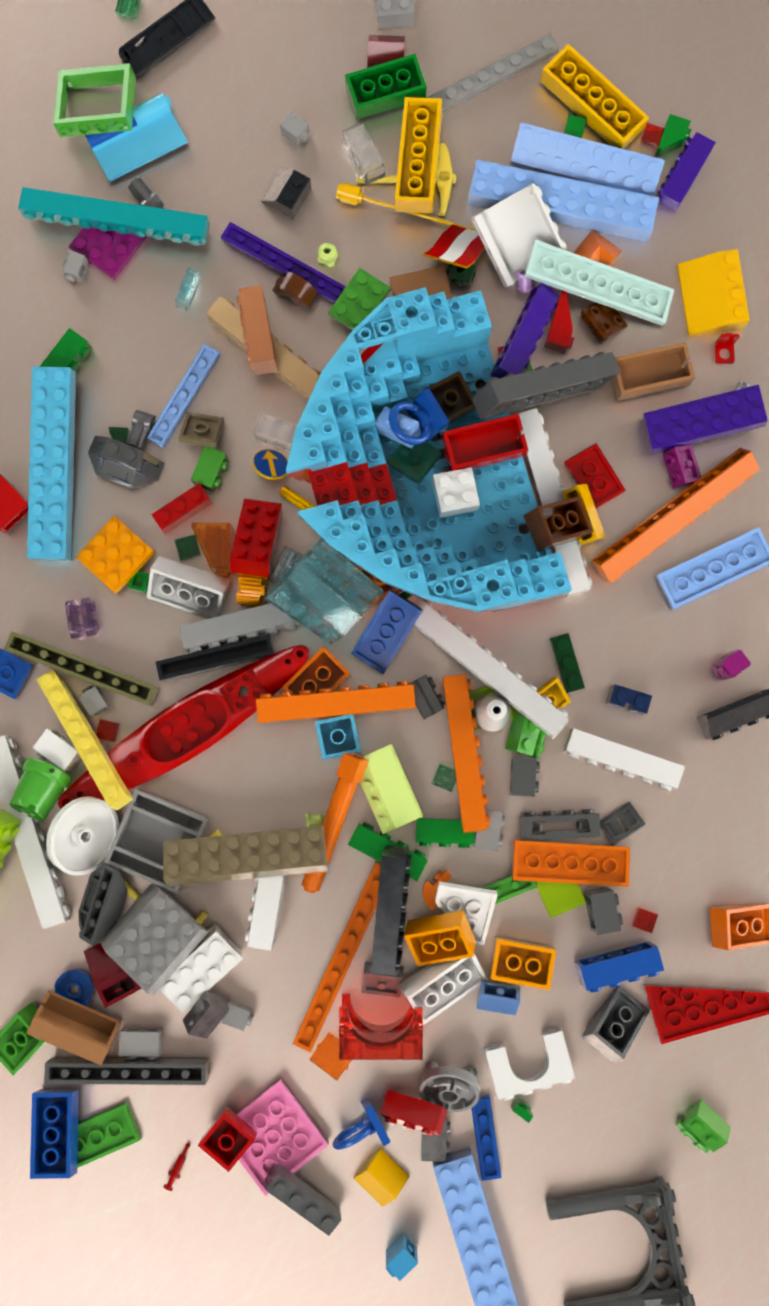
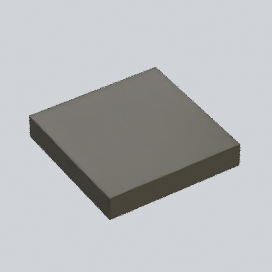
M187 412L178 441L216 448L224 425V418Z

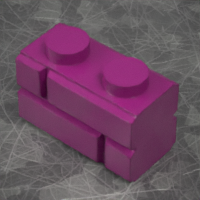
M738 649L727 653L712 665L714 669L712 671L719 680H726L736 677L741 671L748 668L751 662L742 650Z

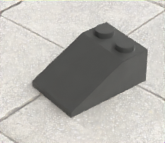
M618 986L592 1018L582 1038L611 1062L624 1060L650 1010L625 989Z

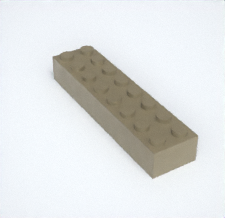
M323 826L163 841V881L169 887L328 871L326 833Z

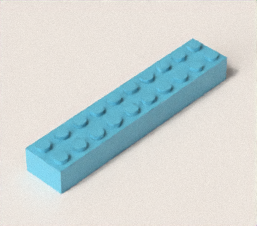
M32 367L27 558L32 560L71 561L76 372L70 367Z

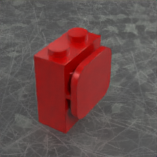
M0 474V531L6 534L28 514V501Z

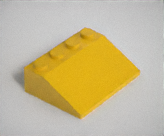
M738 249L719 251L677 264L688 336L745 328L750 319Z

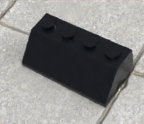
M769 689L696 717L705 739L712 738V740H717L724 737V732H737L741 730L742 725L747 724L751 726L759 723L758 719L764 716L768 719Z

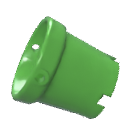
M28 758L24 762L22 767L23 774L9 805L20 813L23 811L28 814L27 816L30 818L45 821L59 800V797L71 786L73 779L61 769L47 762Z

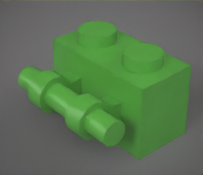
M515 712L505 749L539 759L541 751H544L545 746H543L547 734L522 713Z
M702 1099L687 1108L684 1121L679 1119L675 1124L680 1128V1132L684 1136H688L693 1141L695 1147L703 1150L705 1153L709 1152V1150L715 1152L728 1143L731 1127Z

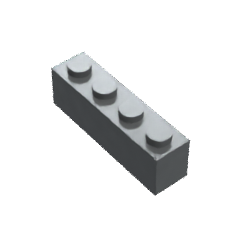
M279 1163L266 1176L265 1190L328 1236L341 1222L340 1208Z

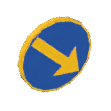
M263 449L255 453L252 465L260 476L266 479L277 480L287 475L286 467L288 460L282 453L273 449Z

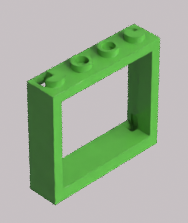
M130 63L59 70L53 124L60 137L132 130L136 77ZM123 84L121 113L66 118L68 90Z

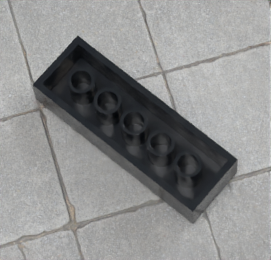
M385 845L382 853L371 973L395 976L396 969H400L403 953L402 943L404 941V931L401 930H404L406 912L403 911L406 910L408 893H405V891L408 890L410 874L407 872L410 870L412 854H408L409 848Z

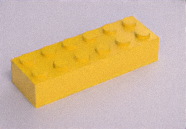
M569 44L543 68L540 82L577 116L587 118L586 124L610 146L625 149L645 129L649 117Z
M405 97L395 191L396 212L433 213L443 113L442 99Z

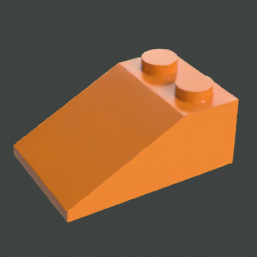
M769 903L710 907L712 947L729 951L769 944Z

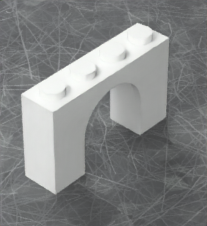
M560 1027L541 1032L547 1059L544 1068L534 1076H520L511 1069L503 1042L484 1047L498 1100H510L514 1098L513 1095H528L535 1089L546 1090L551 1088L553 1084L559 1083L564 1085L570 1083L571 1079H575L564 1035Z

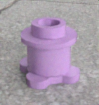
M526 270L515 272V276L518 278L516 288L521 293L531 292V289L535 288L533 280L524 277Z

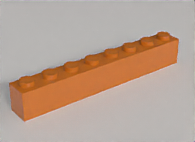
M466 674L443 677V687L463 834L487 831V826H490L489 814H485L484 806H488L486 794L482 793L485 780L484 775H480L479 767H482L481 755L477 756L476 748H480L478 736L474 735V729L477 728L476 717H472L471 710L474 709L473 698H469L468 692L472 690L471 680L467 679Z
M399 681L396 686H389V683H378V687L370 688V684L358 685V689L350 690V686L338 687L339 691L332 692L330 688L319 689V693L303 690L299 691V695H291V692H281L279 697H272V694H260V698L256 699L258 723L416 708L414 685L409 684L408 681Z

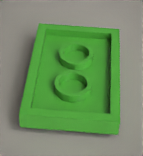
M359 267L328 312V315L353 331L384 301L391 291V287Z

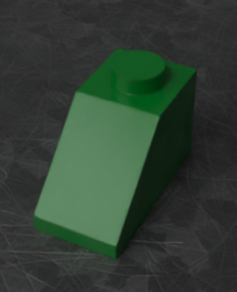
M670 114L654 157H660L681 147L683 141H687L692 129H689L691 121Z

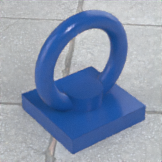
M430 389L424 390L413 403L407 401L397 403L389 413V425L392 432L398 439L410 445H419L432 440L450 422ZM406 409L409 416L419 422L420 436H408L399 428L397 424V414L399 411Z
M368 1098L360 1101L367 1116L337 1135L332 1144L334 1149H346L375 1132L383 1146L391 1142Z

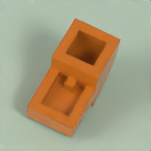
M447 870L439 871L433 878L435 881L433 884L427 879L424 882L422 888L423 899L432 911L437 907L435 894L438 882H447L452 876Z

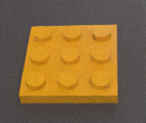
M113 516L77 554L76 558L109 589L117 594L155 552L117 517Z

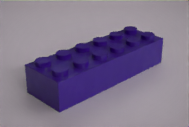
M759 384L643 414V422L651 455L668 451L678 446L697 444L762 428L768 422Z

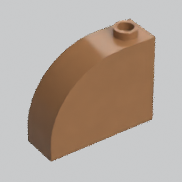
M444 265L389 277L392 296L426 287L428 296L445 292L446 299L452 298Z

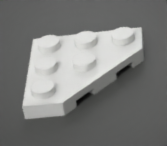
M439 881L435 894L437 906L444 913L464 910L476 944L484 945L497 899V891Z

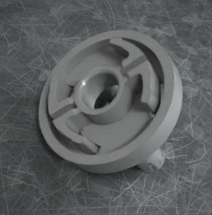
M435 1061L426 1062V1070L421 1077L419 1088L422 1100L443 1106L447 1112L466 1111L477 1104L480 1096V1084L476 1078V1069L466 1068L464 1070L454 1066L438 1067Z

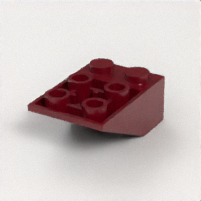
M101 943L83 951L96 991L105 1008L142 989L105 952Z

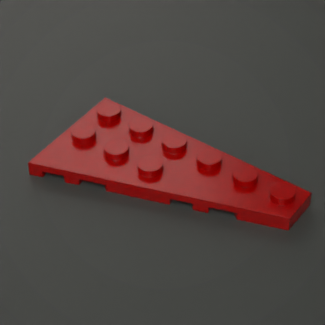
M643 985L660 1044L769 1014V993L766 991Z

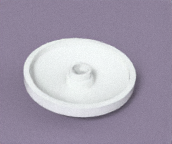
M90 796L80 797L66 804L52 820L47 833V853L54 866L70 875H85L101 867L120 827L115 810L109 807L107 802Z

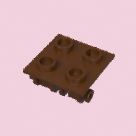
M594 302L581 309V318L586 322L588 328L593 326L591 332L596 331L594 335L602 343L612 334L628 326L618 311L611 307Z

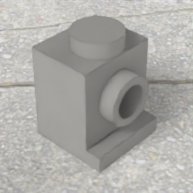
M68 249L66 252L68 259L64 261L62 266L63 278L72 283L74 281L81 283L89 262L85 255Z

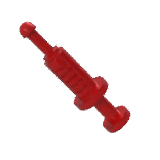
M189 1143L185 1145L183 1153L178 1156L172 1171L169 1170L168 1172L171 1177L168 1183L163 1186L168 1191L173 1190L171 1186L175 1178L180 1179L181 1177L179 1173L186 1160L185 1155L188 1148H190Z

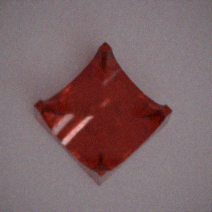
M342 993V1007H339V1060H423V1007H414L413 1011L410 1006L405 1015L398 1021L388 1025H375L363 1020L356 1013L351 1003L350 993Z

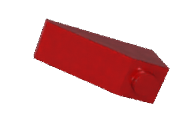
M562 290L544 348L565 354L567 348L571 349L574 337H571L573 326L567 292Z

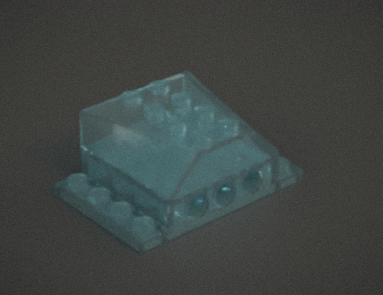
M320 538L282 572V576L264 599L315 633L323 642L332 644L344 637L362 618L370 605L380 598L385 591Z

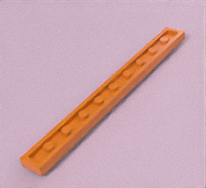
M376 861L293 1042V1045L310 1053L377 907L381 864Z

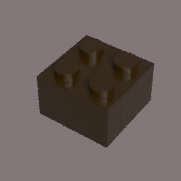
M460 371L425 388V390L430 389L450 421L447 425L476 411L472 401L473 395Z

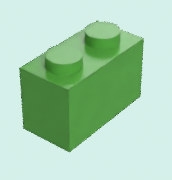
M204 446L190 479L194 485L200 483L202 488L215 492V489L221 485L223 470L226 471L229 466L227 454Z

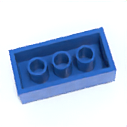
M650 941L574 961L580 984L586 991L590 990L591 993L602 990L601 987L604 986L616 987L621 985L623 981L635 982L640 980L641 976L654 977L659 975L660 971H664L658 946Z
M40 1089L32 1093L30 1179L71 1178L77 1173L79 1089Z

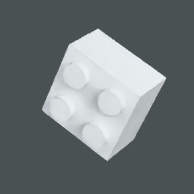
M472 467L433 475L432 484L440 518L478 511L480 503Z
M46 729L33 746V749L37 751L36 755L43 760H50L53 762V766L65 772L74 771L82 761L72 741L58 730Z

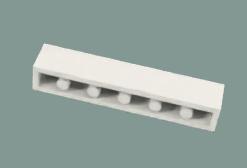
M574 728L570 730L564 751L568 752L567 756L579 759L580 756L586 758L587 763L596 766L598 763L604 764V768L615 772L618 769L623 771L625 776L634 778L635 775L642 777V782L648 784L656 782L660 784V788L669 791L672 788L678 789L685 767Z

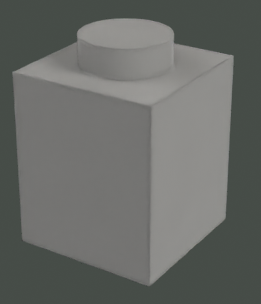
M290 112L280 124L281 135L297 147L302 142L305 143L310 135L309 124L293 112Z
M89 686L82 690L83 694L78 696L90 716L95 717L111 707L99 687Z
M230 1000L228 1003L229 1012L222 1019L221 1023L244 1031L246 1025L249 1027L254 1016L251 1014L252 1008Z

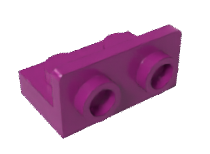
M692 445L674 447L663 453L674 489L686 484H692L701 478Z

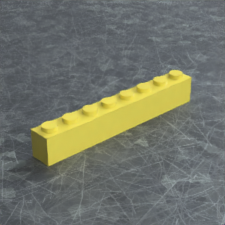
M51 669L36 679L108 806L118 810L132 801L131 794L63 677L54 669Z

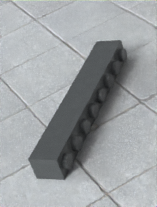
M52 1057L45 1063L44 1084L205 1085L209 1079V1059L156 1058L154 1060H145L144 1058L127 1060L124 1058H105L102 1065H98L84 1058Z

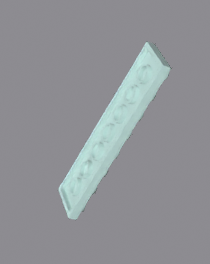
M535 240L533 243L524 277L661 326L666 323L674 293L672 288Z

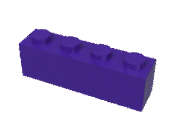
M698 132L695 133L693 138H688L684 145L686 149L684 154L680 152L675 161L677 164L676 168L670 169L666 176L669 180L666 184L662 183L657 192L660 195L658 203L675 212L678 210L716 143L715 141Z

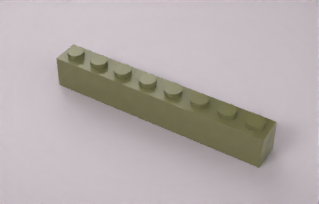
M12 631L4 648L20 656L153 706L160 689Z

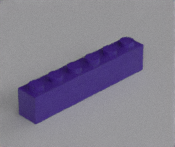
M540 283L532 289L490 373L493 377L500 379L510 373L517 375L528 366L530 362L529 357L537 348L536 342L542 337L544 333L543 328L551 319L549 317L550 313L557 307L556 301L559 295L546 284Z

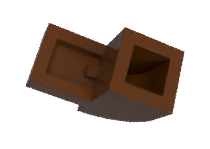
M288 272L287 275H280L272 289L276 295L287 296L297 306L308 308L318 293L309 282L291 272Z

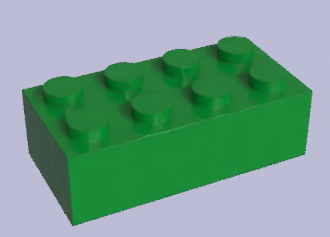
M416 54L345 75V87L356 120L404 106L405 97L426 98L427 86Z

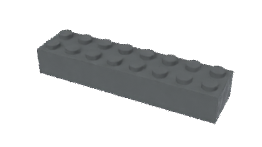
M599 352L592 357L586 355L579 360H567L563 364L556 362L546 368L540 366L533 371L527 369L517 375L510 373L500 379L493 377L486 381L487 384L477 390L478 393L472 397V401L481 420L599 390L619 375L621 371L613 352L605 354L604 352Z

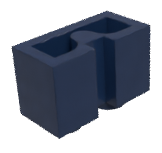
M614 684L610 687L606 704L617 708H624L626 705L629 706L628 711L646 715L652 695Z

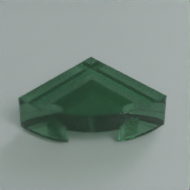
M109 427V433L112 439L126 444L129 429Z

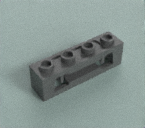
M585 809L579 814H574V810H563V814L556 815L555 811H543V815H536L535 812H524V816H519L520 840L522 841L601 837L599 813H594V809ZM576 819H585V822H577ZM533 821H542L543 823L577 822V829H587L584 832L569 829L543 831V833L532 834V831H542V824H533Z

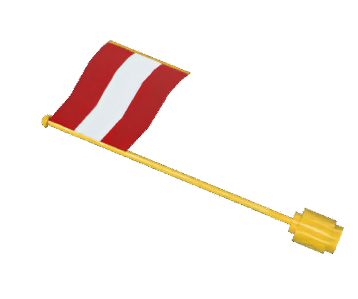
M345 182L338 185L336 198L340 199L341 202L357 206L358 203H362V200L396 210L395 205L365 197L364 192L361 191L362 187ZM405 212L450 226L441 234L434 246L423 254L425 257L467 269L476 262L485 248L476 229L422 213Z

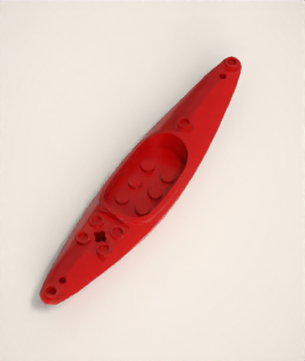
M304 645L293 646L235 670L180 699L131 733L107 753L127 789L130 790L184 764L232 732L257 711L256 699L260 698V694H272L273 696L300 670L309 658V649ZM242 688H249L247 696L240 694ZM87 770L59 797L58 806L62 809L66 804L80 797L90 796L101 800L105 799Z

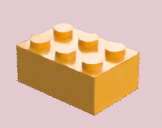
M464 910L407 921L404 937L417 966L474 957L476 940Z
M495 936L489 977L492 980L550 990L556 949L551 946Z

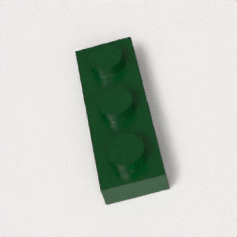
M569 633L550 638L551 647L566 693L584 689L585 686Z

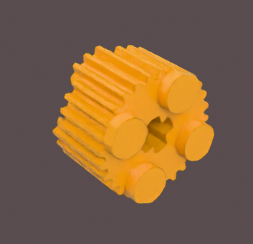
M239 574V587L236 596L237 604L246 607L265 605L266 597L263 596L268 594L269 584L265 583L268 578Z

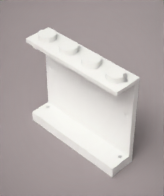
M535 183L530 184L471 218L504 287H509L518 280L517 276H515L516 271L526 270L535 240L563 250L567 249L565 241L562 238L560 239L557 233L559 229L556 222L552 221L549 216L551 212L548 205L542 201L541 189Z

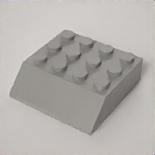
M136 789L132 797L133 800L130 801L104 863L177 893L180 886L169 887L163 881V841L201 838L208 819L142 789Z
M151 883L100 943L105 952L146 993L155 995L209 932L165 890Z

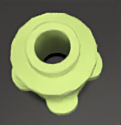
M324 243L319 247L318 263L325 264L328 268H333L335 259L338 258L335 246L331 243Z
M308 812L305 813L307 827L322 826L325 815H321V812L314 815H308Z

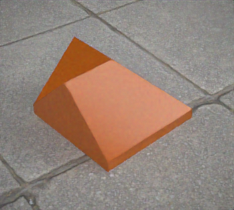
M592 229L575 250L574 254L611 266L622 250Z

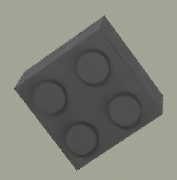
M607 887L584 891L591 930L597 935L621 931L620 925H623L621 913L617 911L616 905H619L617 893H614L613 890Z

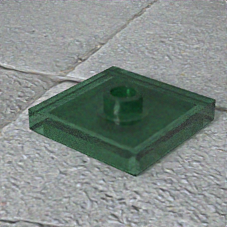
M427 442L414 445L412 449L400 444L387 461V464L419 485L442 453Z

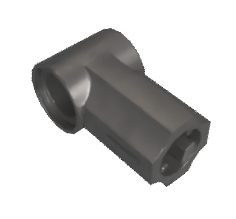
M135 178L130 182L128 188L140 205L162 208L164 206L159 196L152 192L141 178Z
M136 410L132 417V428L126 444L142 450L148 433L155 424L156 416Z

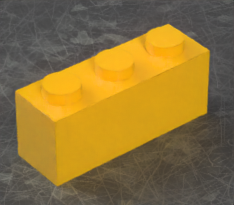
M576 485L562 491L564 500L577 496L580 497L593 529L592 533L579 539L580 546L605 538L606 536L588 485Z

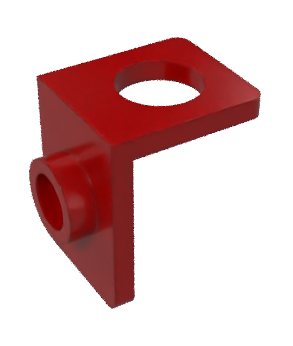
M725 333L720 335L715 342L716 364H733L735 362L734 344L740 338V334ZM722 349L729 351L730 357L728 359L720 357Z

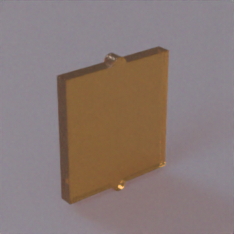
M328 1033L321 1044L317 1045L316 1051L309 1060L337 1081L344 1070L349 1068L348 1065L355 1057L356 1052L331 1033Z

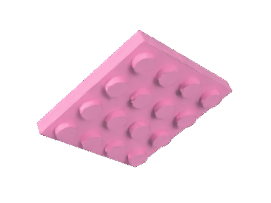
M281 1078L237 1113L242 1120L258 1132L254 1142L241 1156L239 1161L265 1196L269 1194L265 1190V1178L277 1163L294 1174L329 1145L328 1140Z

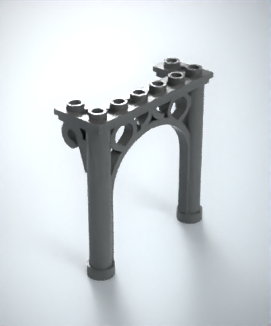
M658 1176L654 1183L556 1200L554 1198L545 1199L549 1221L610 1210L626 1212L636 1218L644 1227L650 1243V1262L647 1272L635 1287L624 1292L563 1302V1306H695L693 1294H690L688 1286H685L684 1278H687L685 1267L681 1265L680 1261L683 1254L681 1246L677 1244L676 1239L679 1236V1232L672 1216H675L673 1203L676 1202L674 1190L670 1188L669 1183H666L662 1176ZM641 1203L638 1212L628 1206ZM647 1207H655L657 1209V1218L653 1222H648L643 1218ZM663 1224L665 1237L658 1236L654 1229ZM666 1248L670 1264L661 1259V1253ZM661 1266L666 1267L668 1272V1278L663 1282L657 1281L654 1277L656 1269ZM651 1281L657 1287L645 1290Z

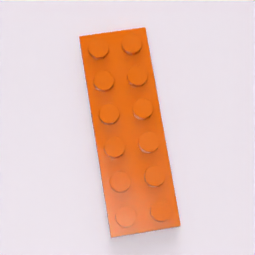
M513 840L512 880L629 887L630 847Z

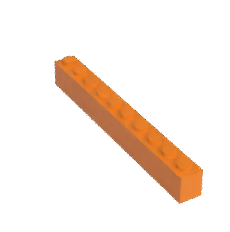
M739 448L595 557L592 562L601 578L610 583L617 580L620 575L633 568L641 559L646 558L653 550L662 546L666 540L678 534L686 525L691 524L695 518L707 512L716 502L721 501L724 496L737 489L745 480L753 477L760 469L752 451Z

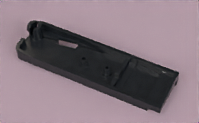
M203 0L183 1L119 48V57L122 60V64L130 63L135 76H140L209 26L215 20V16Z

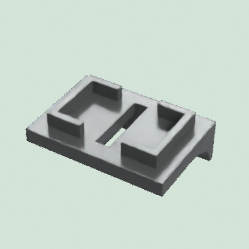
M630 802L600 821V828L612 846L617 845L646 825ZM617 816L621 819V821L624 823V825L629 831H624V829L616 819Z

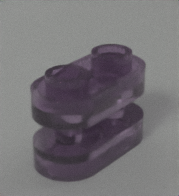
M90 597L82 598L81 605H77L75 600L66 601L65 608L71 638L81 637V631H85L87 636L96 635L99 625L97 619L94 618V612H96L94 600L91 601ZM82 612L83 617L82 624H80L78 613Z

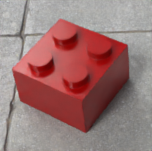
M226 1107L203 1135L198 1146L229 1172L254 1142L258 1132L230 1108Z

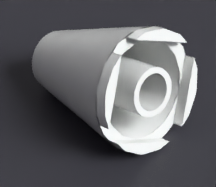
M488 693L481 696L476 701L473 709V716L476 717L477 725L490 732L503 729L509 723L512 715L510 704L497 693ZM494 707L497 709L498 714L493 712Z

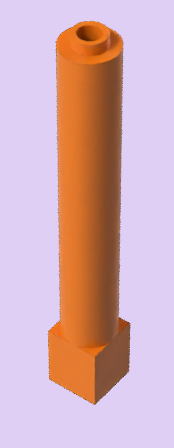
M355 753L343 754L336 774L339 778L322 824L326 833L328 865L358 782H362L369 760ZM326 871L305 873L301 883L304 890L309 893L320 891Z

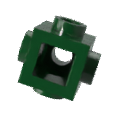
M449 264L447 274H449V280L452 281L451 284L457 287L464 285L471 288L477 268L473 264L467 269Z

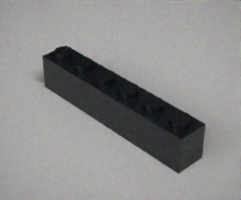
M265 635L156 661L159 680L167 682L263 659L274 654L275 651L271 636Z

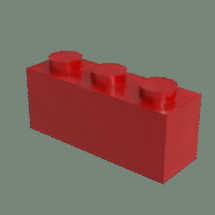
M198 483L151 515L161 530L167 534L213 503L200 483Z
M387 1090L380 1114L384 1117L386 1123L391 1125L400 1123L403 1124L405 1129L414 1131L416 1128L422 1130V1134L433 1137L434 1134L441 1135L447 1111L443 1106Z

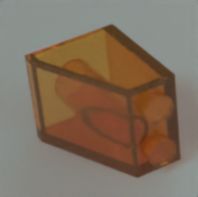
M191 523L203 554L214 574L224 578H230V575H235L230 570V555L235 538V530L231 523Z

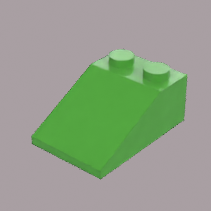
M33 1002L19 1011L0 1032V1061L13 1076L47 1044L45 1041L26 1034L38 1010Z

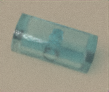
M187 268L175 299L176 308L189 311L202 277L201 273L192 268Z

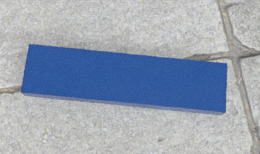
M479 1096L477 1104L471 1110L482 1181L499 1179L502 1177L490 1096Z

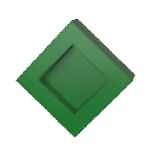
M138 571L129 580L127 587L131 590L147 594L150 574Z
M515 1099L511 1104L512 1111L529 1123L533 1118V1114L530 1111L532 1108L524 1101L519 1102Z

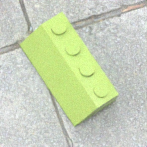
M392 744L363 756L369 762L360 784L382 834L423 817V813Z

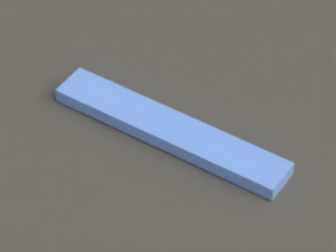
M205 343L203 344L148 434L147 440L164 449L221 355L219 351Z

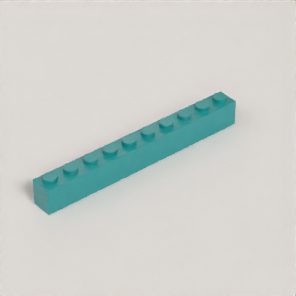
M22 187L18 206L23 217L28 220L40 219L47 223L60 222L66 226L79 225L85 229L90 227L98 228L104 232L111 230L119 234L131 233L138 237L150 236L157 240L170 239L176 243L183 241L195 246L200 244L206 245L210 226L207 215Z

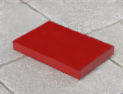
M597 443L564 461V465L576 485H588L596 509L626 491Z

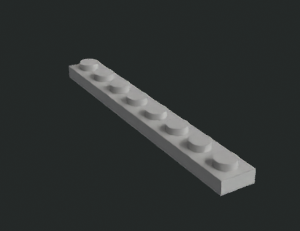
M550 33L427 98L442 99V112H445L559 53V47Z

